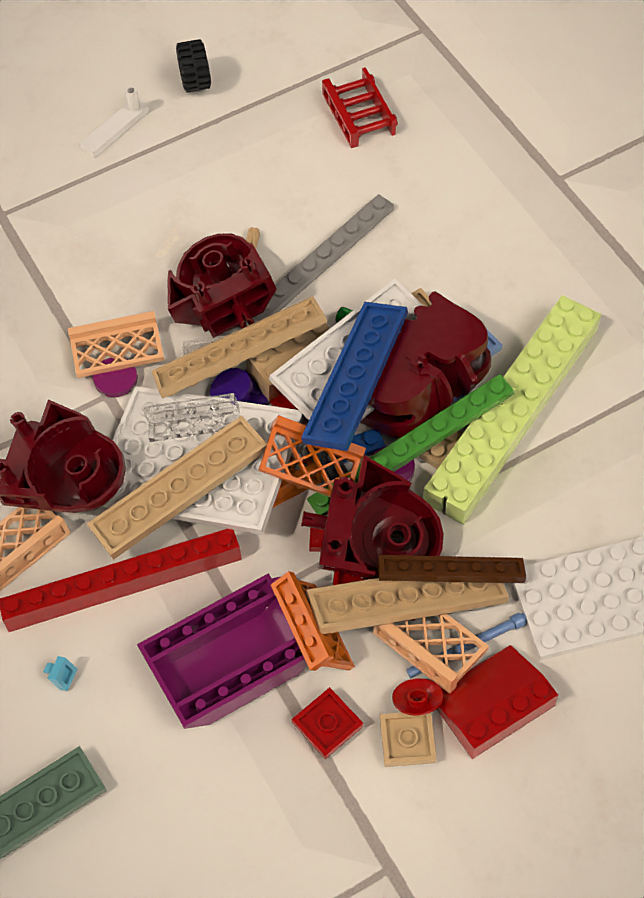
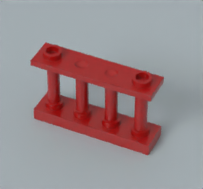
M366 67L362 68V79L336 86L332 84L329 78L322 80V95L351 148L359 146V137L362 134L384 127L388 128L392 136L396 135L397 117L391 113L375 85L374 76L369 74ZM365 87L368 92L345 100L339 97L341 93ZM372 100L375 105L354 113L347 112L346 107ZM378 113L383 119L360 127L355 126L353 123L355 120Z

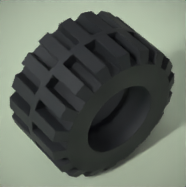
M197 39L177 43V60L183 88L186 93L210 89V70L202 40Z

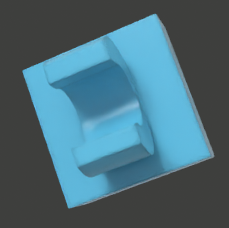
M58 656L54 664H46L43 672L49 674L47 679L59 690L68 691L78 669L67 658Z

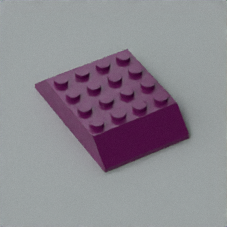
M269 573L137 644L184 729L211 725L296 677L307 666L272 590L271 584L274 581Z

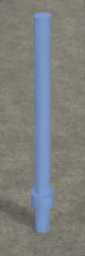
M518 612L510 616L509 620L476 636L483 642H487L514 628L517 630L525 626L527 622L525 613L520 614ZM460 644L447 649V654H461ZM464 644V652L476 647V645ZM415 666L406 669L410 678L423 673Z

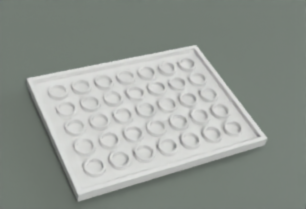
M135 386L113 437V441L124 455L126 466L124 481L115 496L102 507L110 508L241 415L266 443L271 432L272 422L278 415L301 424L304 415L295 409L185 393H176L173 396H167L162 399L157 389ZM278 434L275 435L274 442L278 450L288 446L285 437ZM290 448L280 453L285 464H288L292 454ZM262 454L172 519L263 535L282 479L258 471L263 457ZM276 455L268 458L266 467L274 470L282 467Z

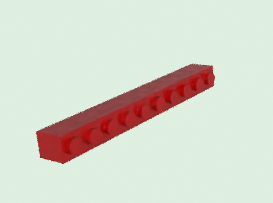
M227 528L0 598L2 621L8 632H12L242 560L240 546L234 530Z

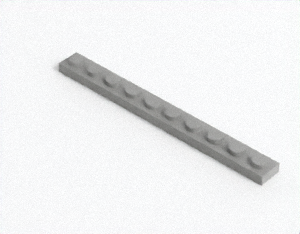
M379 194L275 284L276 292L264 312L253 317L254 323L281 311L394 210V204Z

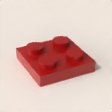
M330 687L291 719L292 724L325 760L364 727V723Z

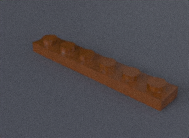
M378 555L377 558L379 581L525 583L527 578L523 558Z

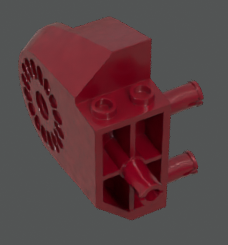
M232 233L215 234L196 242L183 254L177 267L176 277L171 270L168 271V311L175 323L200 325L204 332L209 331L212 337L215 338L238 325L241 328L247 327L246 321L249 325L253 324V317L264 312L277 288L253 243L250 244L243 237Z
M49 399L40 423L36 421L28 422L22 412H16L11 416L10 423L15 427L16 431L6 459H0V502L2 505L80 513L94 511L107 504L115 496L124 481L126 471L124 455L113 440L95 430L88 417Z
M363 455L357 483L349 477L334 479L327 516L304 511L301 526L324 530L318 569L376 579L379 578L377 567L378 555L440 556L443 550L444 537L441 520L428 502L409 489L412 483ZM394 533L400 534L403 542H393L390 535Z

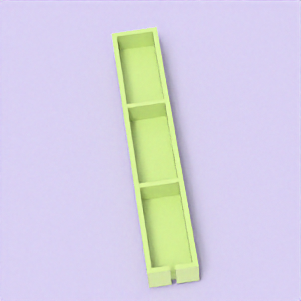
M563 295L559 298L503 377L514 390V395L470 423L425 486L423 499L432 508L441 512L444 507V498H446L445 515L461 524L465 523L598 330L600 313Z

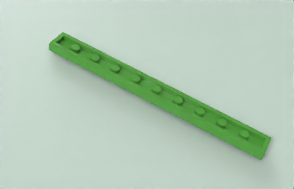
M499 374L379 451L370 459L395 472L514 395V390L502 375ZM359 464L357 474L354 482L356 483L358 481L361 464ZM316 492L307 498L308 503L316 514L327 516L330 497Z

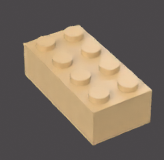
M326 323L322 324L318 329H311L301 334L296 339H290L281 343L277 348H270L260 353L259 356L246 360L248 374L269 402L282 394L268 380L270 375L330 328Z

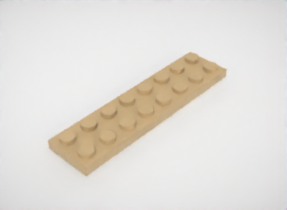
M314 296L307 298L152 370L158 391L162 399L167 396H173L186 387L195 386L201 380L214 377L227 368L236 367L240 362L249 358H255L270 348H277L283 342L296 339L311 329H318L322 324L327 323V319Z
M241 415L95 517L87 525L114 560L264 454L267 443Z
M379 578L307 589L306 591L307 601L322 634L505 604L509 600V595L503 583L379 581Z

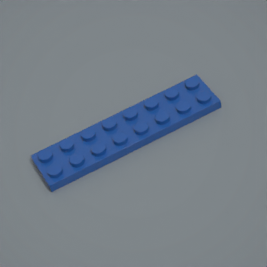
M364 302L302 434L303 444L348 451L408 315L407 307Z

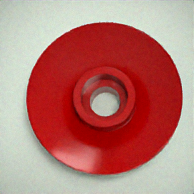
M422 678L410 679L402 682L395 688L392 694V701L400 712L407 715L420 716L435 711L442 704L443 691L437 683Z

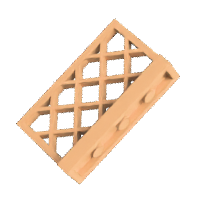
M154 311L68 328L77 378L164 361ZM154 332L150 340L142 337L145 333ZM125 337H133L128 344L120 341ZM110 341L111 343L105 349L99 346L100 342ZM137 341L145 344L140 351L133 348ZM116 345L124 348L119 355L111 352ZM90 346L85 353L77 350V347ZM152 347L158 350L159 354L149 356L145 353ZM94 349L102 353L97 360L89 356ZM128 351L136 354L134 359L126 360L123 357ZM106 356L115 359L111 364L105 365L101 363ZM85 360L92 363L90 368L80 370V366Z
M18 507L0 521V591L71 534L63 518L59 515L56 516L52 511L39 509L37 514H26L30 508ZM42 519H51L44 527H40ZM36 520L35 527L24 528L25 521ZM20 521L18 529H8L12 522ZM23 534H33L28 540L21 542ZM8 535H17L16 542L5 543L6 537ZM4 549H15L7 557H3Z
M448 614L436 615L440 619V623L426 624L425 617H422V624L408 625V620H405V625L387 623L374 626V635L449 694L456 688L457 682L489 650V645ZM441 629L442 639H427V630ZM444 629H455L459 632V638L445 639ZM423 630L424 640L412 639L409 636V631ZM460 644L461 654H447L446 645ZM464 644H474L480 649L476 653L465 654ZM428 645H442L443 655H433L429 652ZM448 660H462V668L456 673L448 667Z

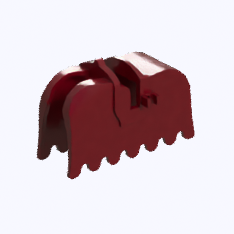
M436 291L429 295L431 306H417L414 309V315L417 318L415 320L405 319L401 328L402 332L398 335L368 403L374 410L360 421V423L390 437H403L453 404V397L458 398L462 394L468 395L484 379L491 367V353L487 348L488 333L483 322Z

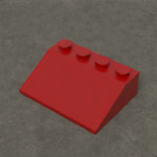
M509 645L469 670L457 682L456 688L450 694L441 688L443 691V701L437 708V711L469 756L474 759L556 705L558 693L538 669L514 647Z

